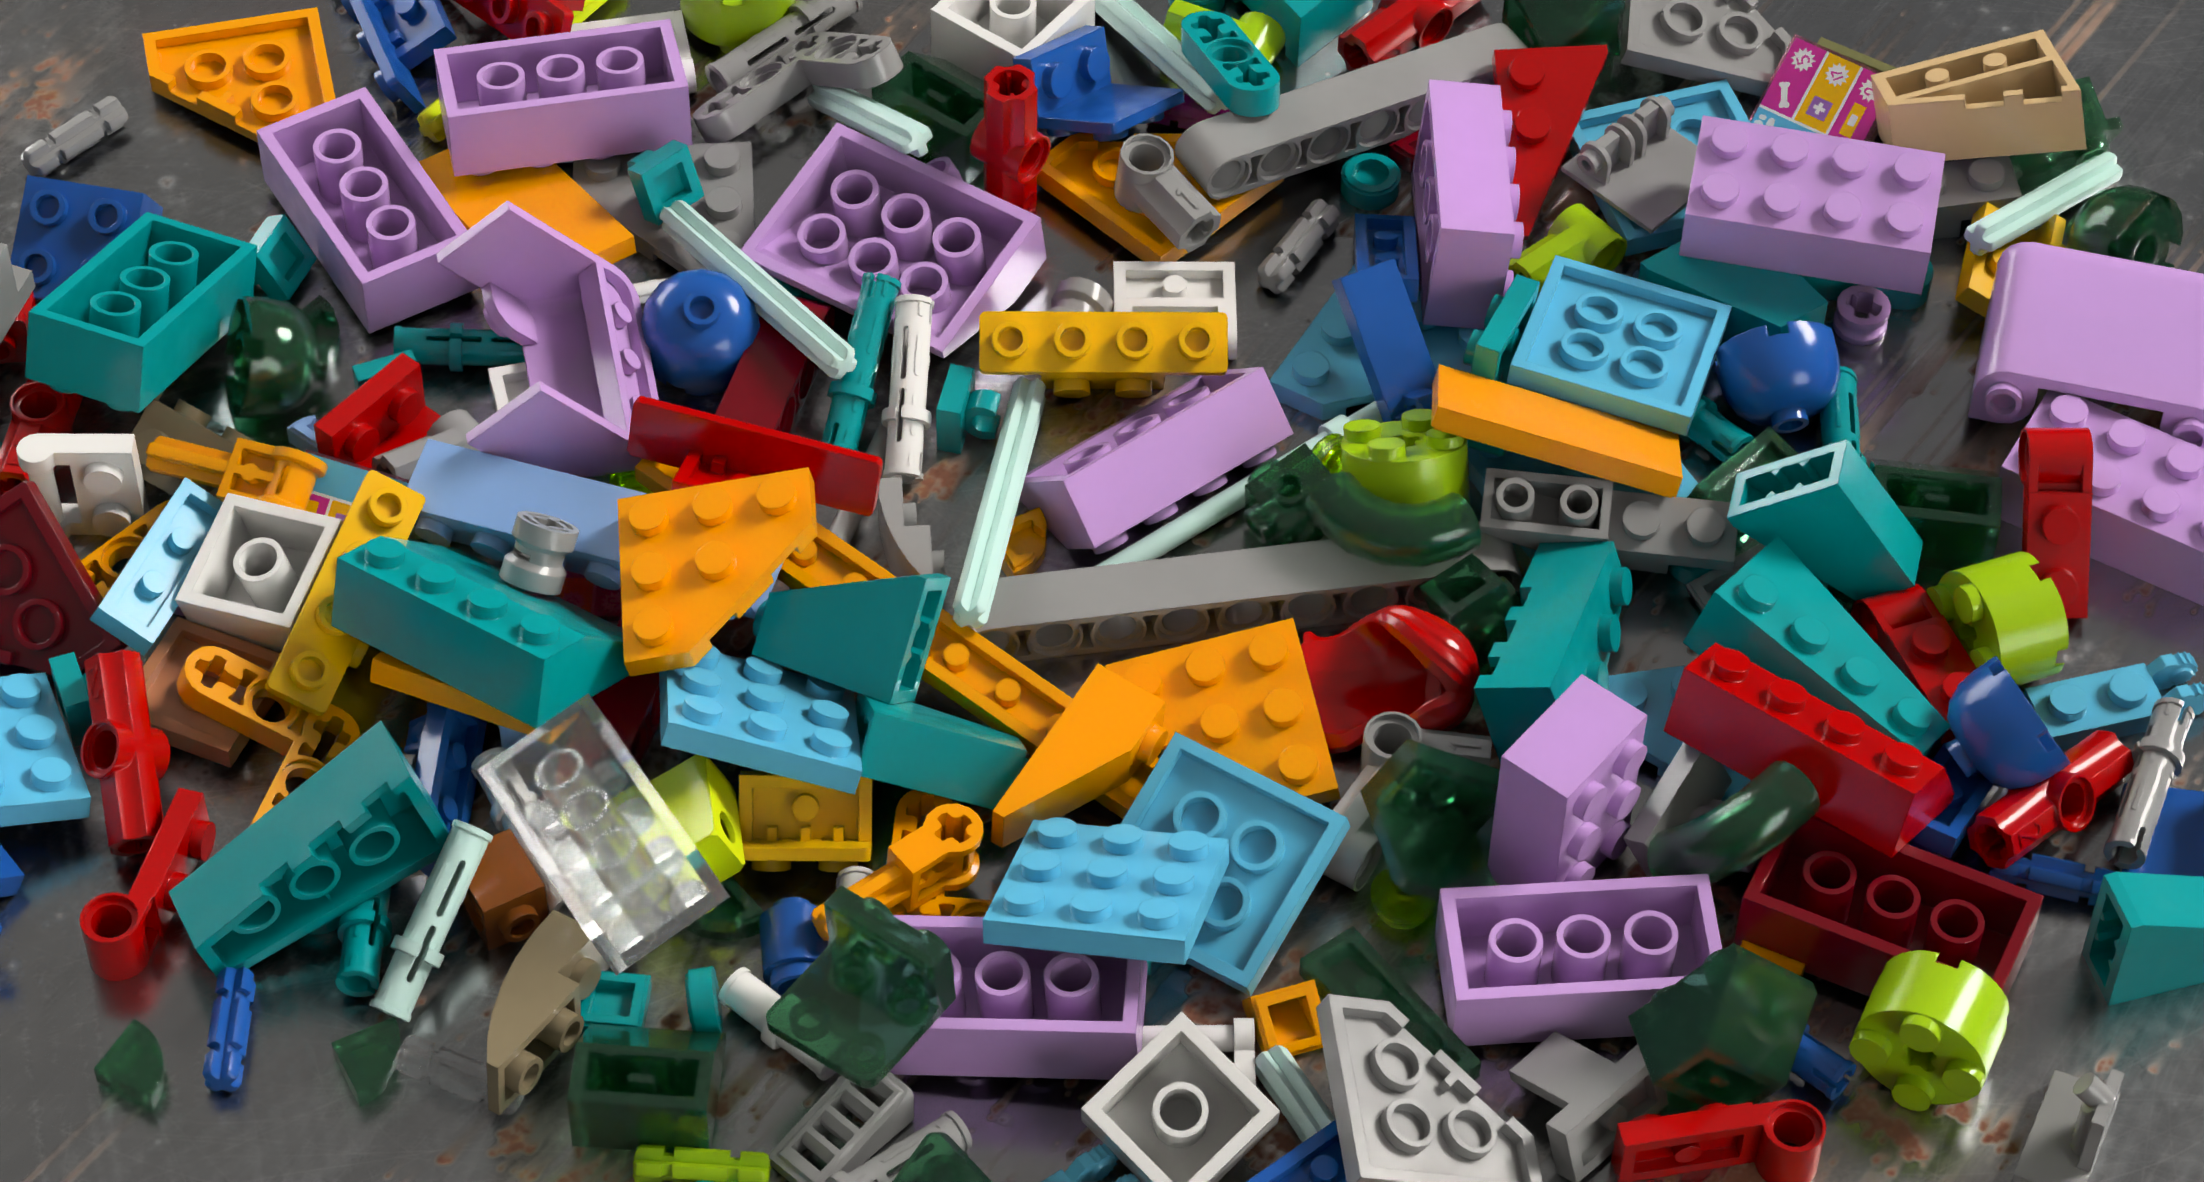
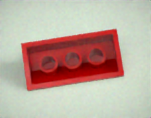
M1715 642L1683 669L1664 732L1891 858L1952 802L1955 792L1945 767L1923 756L1916 747L1904 742H1897L1866 725L1859 716L1848 711L1839 710L1809 694L1797 682L1782 679L1754 664L1740 651L1725 648Z

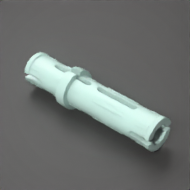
M454 819L451 824L452 828L425 883L423 892L403 935L396 934L390 945V948L396 951L374 999H371L369 1006L408 1023L432 967L439 969L445 956L439 953L460 905L465 899L467 890L485 850L494 837L486 831L458 819Z

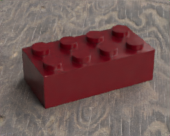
M1789 802L1742 898L1734 945L1740 947L1742 940L1748 941L1806 964L1804 970L1806 973L1870 997L1886 963L1894 956L1916 950L1939 953L1936 960L1937 963L1958 969L1961 960L1972 964L1990 976L2002 989L2006 997H2008L2032 943L2044 896L1906 844L1891 858Z

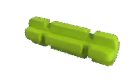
M642 1144L637 1147L634 1155L633 1177L635 1182H664V1180L673 1182L770 1181V1158L765 1152L741 1151L740 1157H731V1150L676 1146L674 1153H665V1146Z

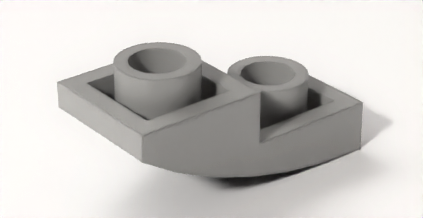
M902 477L881 478L877 497L878 523L884 555L891 573L896 577L936 573L945 575L944 550L932 551L930 525H917L916 502L903 503Z

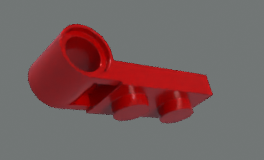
M2023 428L2020 433L2018 446L2019 476L2021 483L2024 485L2021 551L2033 555L2040 562L2030 566L2039 580L2051 577L2061 597L2066 618H2088L2093 497V441L2090 429Z
M1915 584L1914 587L1904 590L1887 591L1856 600L1852 606V618L1948 722L1949 700L1958 684L1977 668L1945 617L1939 613L1925 589L1919 584ZM1949 728L1940 741L1941 744L1956 738L1951 728Z
M178 788L128 895L116 892L101 894L91 899L82 909L79 920L90 967L99 977L109 981H124L142 972L147 966L160 936L164 937L174 913H178L168 892L194 872L199 860L206 861L215 842L216 826L214 822L209 821L204 793Z
M1786 1099L1754 1105L1752 1102L1729 1106L1723 1103H1713L1705 1105L1696 1111L1666 1116L1644 1114L1628 1122L1617 1123L1611 1163L1617 1182H1634L1755 1162L1759 1174L1766 1182H1811L1817 1172L1826 1133V1123L1823 1115L1816 1107L1798 1099ZM1782 1142H1791L1800 1147L1788 1146Z

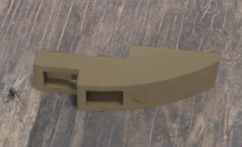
M615 880L577 920L553 909L522 947L502 982L492 1010L487 1035L488 1110L501 1115L519 1095H526L535 1087L542 1071L560 1052L566 1053L576 1044L584 1026V1019L581 1016V1000L586 999L594 991L599 982L601 971H606L618 958H626L633 951L639 940L641 925L638 922V891Z

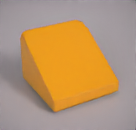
M1314 979L1242 1000L1247 1018H1254L1255 1037L1262 1052L1268 1051L1275 1045H1281L1287 1048L1292 1056L1323 1048L1316 1007L1321 1002Z

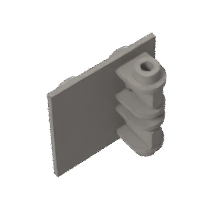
M1663 95L1658 97L1648 96L1641 102L1640 108L1635 112L1624 114L1617 120V123L1609 125L1605 129L1604 135L1599 139L1586 142L1581 147L1580 153L1561 167V171L1651 234L1687 206L1697 145L1670 127L1671 116L1675 112L1672 102Z

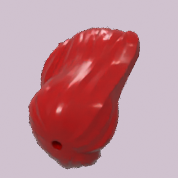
M1392 605L1362 618L1345 631L1334 636L1319 637L1311 631H1306L1303 634L1301 649L1330 754L1348 752L1361 745L1367 723L1374 716L1383 712L1396 711L1407 714L1416 720L1422 729L1450 731L1467 717L1472 708L1475 695L1474 687L1480 676L1477 655L1468 638L1460 630L1431 613L1411 606Z

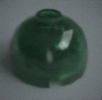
M2124 185L2104 189L2090 198L2073 215L2067 227L2066 245L2069 249L2174 268L2173 264L2165 262L2171 243L2181 246L2183 237L2182 213L2175 200L2144 187Z
M242 296L243 299H237L234 304L226 341V355H233L234 375H225L228 408L232 417L258 420L282 418L297 411L308 400L315 380H325L329 361L328 347L325 343H317L313 323L303 310L286 301L259 296Z

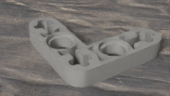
M827 31L814 32L795 40L705 102L693 113V120L705 143L726 142L752 127L810 85L858 90L869 89L885 83L896 76L902 70L903 62L892 39L888 36Z

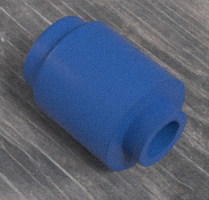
M800 897L780 899L772 907L766 909L759 917V932L764 982L784 999L794 997L799 1002H805L817 998L824 992L825 981L830 976L828 941H824L818 935L816 927L811 920V913L818 906Z

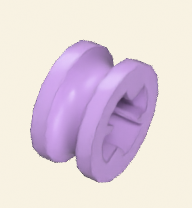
M1865 285L1851 286L1843 290L1837 297L1836 311L1833 319V328L1836 334L1842 340L1854 345L1865 346L1880 341L1886 334L1891 304L1888 297L1882 291ZM1856 313L1868 314L1867 319L1856 317Z

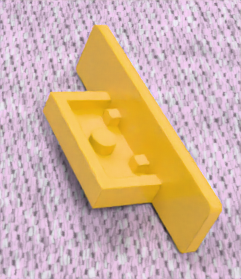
M984 311L979 316V370L985 375H1041V381L1046 385V389H1053L1055 396L1063 398L1087 397L1090 395V389H1115V395L1118 397L1145 398L1152 395V389H1164L1165 375H1225L1228 370V317L1223 312Z
M370 470L365 475L265 683L267 692L317 716H322L327 711L348 665L357 669L369 648V644L331 626L337 558L379 536L408 540L425 503V497L422 494L375 470Z

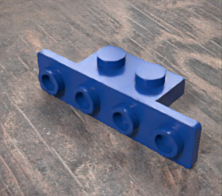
M341 0L351 18L361 25L362 31L357 34V39L369 58L378 64L379 70L374 73V78L386 97L393 103L401 99L415 114L426 108L410 70L434 54L433 49L444 48L457 39L441 1Z

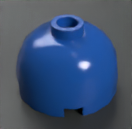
M701 268L681 271L662 281L644 305L641 327L645 342L649 347L655 378L665 385L667 381L675 387L685 389L686 394L703 396L726 391L743 352L754 342L760 328V322L754 301L746 295L740 284L725 273Z
M1801 320L1788 321L1789 333L1772 336L1768 335L1767 326L1764 325L1733 336L1718 347L1716 351L1717 361H1715L1717 379L1727 404L1738 417L1758 426L1772 427V430L1776 433H1791L1805 428L1809 424L1810 418L1823 411L1837 391L1841 372L1832 328L1822 323Z
M1994 656L1975 669L1958 684L1949 700L1947 720L1956 738L1945 746L1967 778L1979 771L1992 785L2013 790L2031 787L2050 778L2071 764L1997 656Z

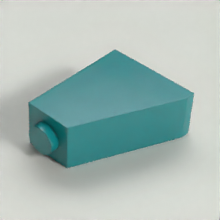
M1681 241L1640 263L1638 277L1640 280L1732 306L1720 345L1733 336L1764 325L1767 326L1768 335L1772 336L1789 333L1788 321L1801 320L1822 324L1825 321L1828 301L1801 275L1680 256Z
M1848 439L1737 473L1727 514L1728 521L1736 529L1764 546L1779 536L1814 576L1855 601L1887 591L1904 590L1915 586L1923 540Z
M940 573L769 592L768 599L760 605L754 618L753 635L756 637L752 655L887 704L915 701L951 577Z
M860 693L857 694L855 705L862 762L861 777L994 809L1029 760V758H1025L1026 748L1016 736L913 702L887 704Z
M2113 872L2103 876L2081 953L2108 1006L2204 983V876Z

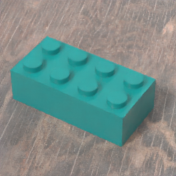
M146 212L28 312L25 378L47 384L57 392L76 393L105 402L110 408L118 411L140 413L252 310L258 245Z

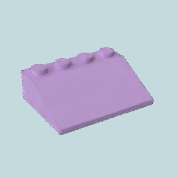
M838 122L741 248V251L770 276L854 315L864 273L872 272L875 275L874 281L877 280V273L896 278L902 284L898 296L918 294L932 298V301L934 300L930 352L943 359L979 331V316L982 312L1005 311L1014 304L1047 259L1041 217ZM894 306V310H893V314H892V318H891V322H890V327H889V331H888L889 333H891V334H893V335H894L895 306Z

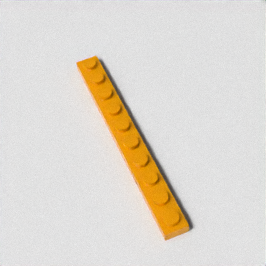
M642 459L635 466V480L653 493L669 491L672 487V480L679 468ZM817 522L818 535L801 553L794 550L784 560L777 579L794 590L894 578L896 576ZM944 609L941 610L921 679L991 728L1018 737L1026 748L1027 753L1032 756L1073 698L970 627L964 626L961 628L954 622L953 616ZM1157 757L1150 765L1141 762L1128 782L1097 797L1095 800L1123 819L1160 758Z

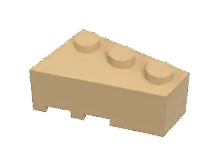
M2043 29L1871 75L1878 135L1884 144L1946 154L1945 161L2087 150L2081 89Z

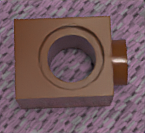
M511 829L493 835L494 837L491 843L489 842L470 883L465 899L461 903L488 951L509 942H519L527 939L548 916L545 885Z

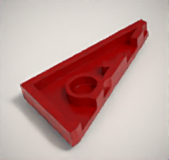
M1607 44L1500 49L1493 52L1494 85H1500L1503 110L1512 111V131L1508 147H1515L1516 166L1514 179L1510 184H1519L1520 202L1516 222H1523L1524 225L1523 245L1524 241L1528 240L1531 232L1534 230L1553 180L1556 179L1571 144L1578 122L1581 121L1597 78L1603 70L1608 54Z

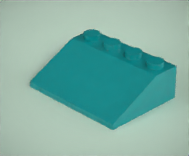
M379 536L337 558L331 626L536 729L629 676L624 664L623 630L621 627L555 595L535 593L509 584L499 576L500 568L461 549Z

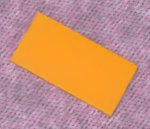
M449 149L419 161L467 230L508 200L611 264L636 253L634 235L556 163L544 168L523 167L495 171L483 176L471 174L454 177Z
M1438 365L1432 383L1431 426L1433 429L1671 499L1672 497L1676 498L1683 479L1678 434L1458 369Z

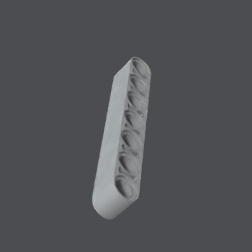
M1496 23L1281 94L1278 109L1265 116L1245 117L1229 111L1202 120L1183 132L1176 143L1175 156L1210 198L1216 200L1228 198L1412 134L1420 129L1429 79L1494 85L1492 68L1494 50L1528 47L1506 24Z

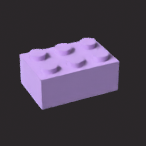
M1583 674L1565 690L1501 756L1486 876L1500 885L1593 880L1596 868L1607 857L1615 860L1623 853L1628 846L1623 838L1631 827L1632 809L1641 792V787L1636 785L1638 770L1647 754V746L1643 744L1647 714Z

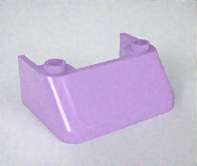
M507 200L436 253L439 264L482 289L485 306L483 313L489 327L497 335L508 337L522 345L530 387L466 433L467 444L484 453L584 478L635 471V466L642 458L631 456L627 452L633 404L639 396L659 400L650 351L645 342L641 327L642 309L637 291L629 278L619 268Z

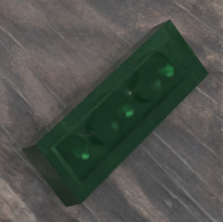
M1354 926L1300 958L1299 975L1305 981L1315 980L1318 995L1322 999L1328 994L1390 1001L1410 1020L1404 1028L1433 1055L1441 1049L1473 1080L1480 1077L1481 1061Z

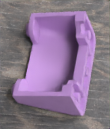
M2020 242L2009 246L2002 252L1997 263L1980 342L1968 417L1996 423L2020 421L2031 413L2036 402L2038 388L2160 411L2162 412L2160 431L2204 448V274L2037 242Z

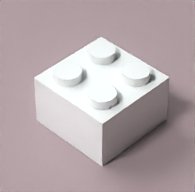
M940 0L930 9L931 60L984 89V76L994 67L1013 66L1012 58L1085 25L1095 26V0Z
M227 493L175 601L186 619L191 622L280 653L343 521L334 517Z
M1181 1011L1081 1108V1121L1141 1182H1218L1278 1124L1280 1110Z

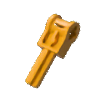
M165 436L156 437L154 442H150L146 449V467L151 472L182 480L186 477L194 483L218 488L216 496L222 502L227 493H232L305 511L317 478H323L328 469L327 464L321 459L301 450L285 446H272L239 437L232 453Z
M957 803L943 804L934 808L927 814L923 826L888 847L886 865L814 908L811 913V920L816 927L818 935L824 941L837 942L871 921L872 914L881 915L898 903H901L911 912L943 891H958L968 887L976 880L980 869L979 854L976 849L980 846L984 831L983 822L979 815L971 808Z

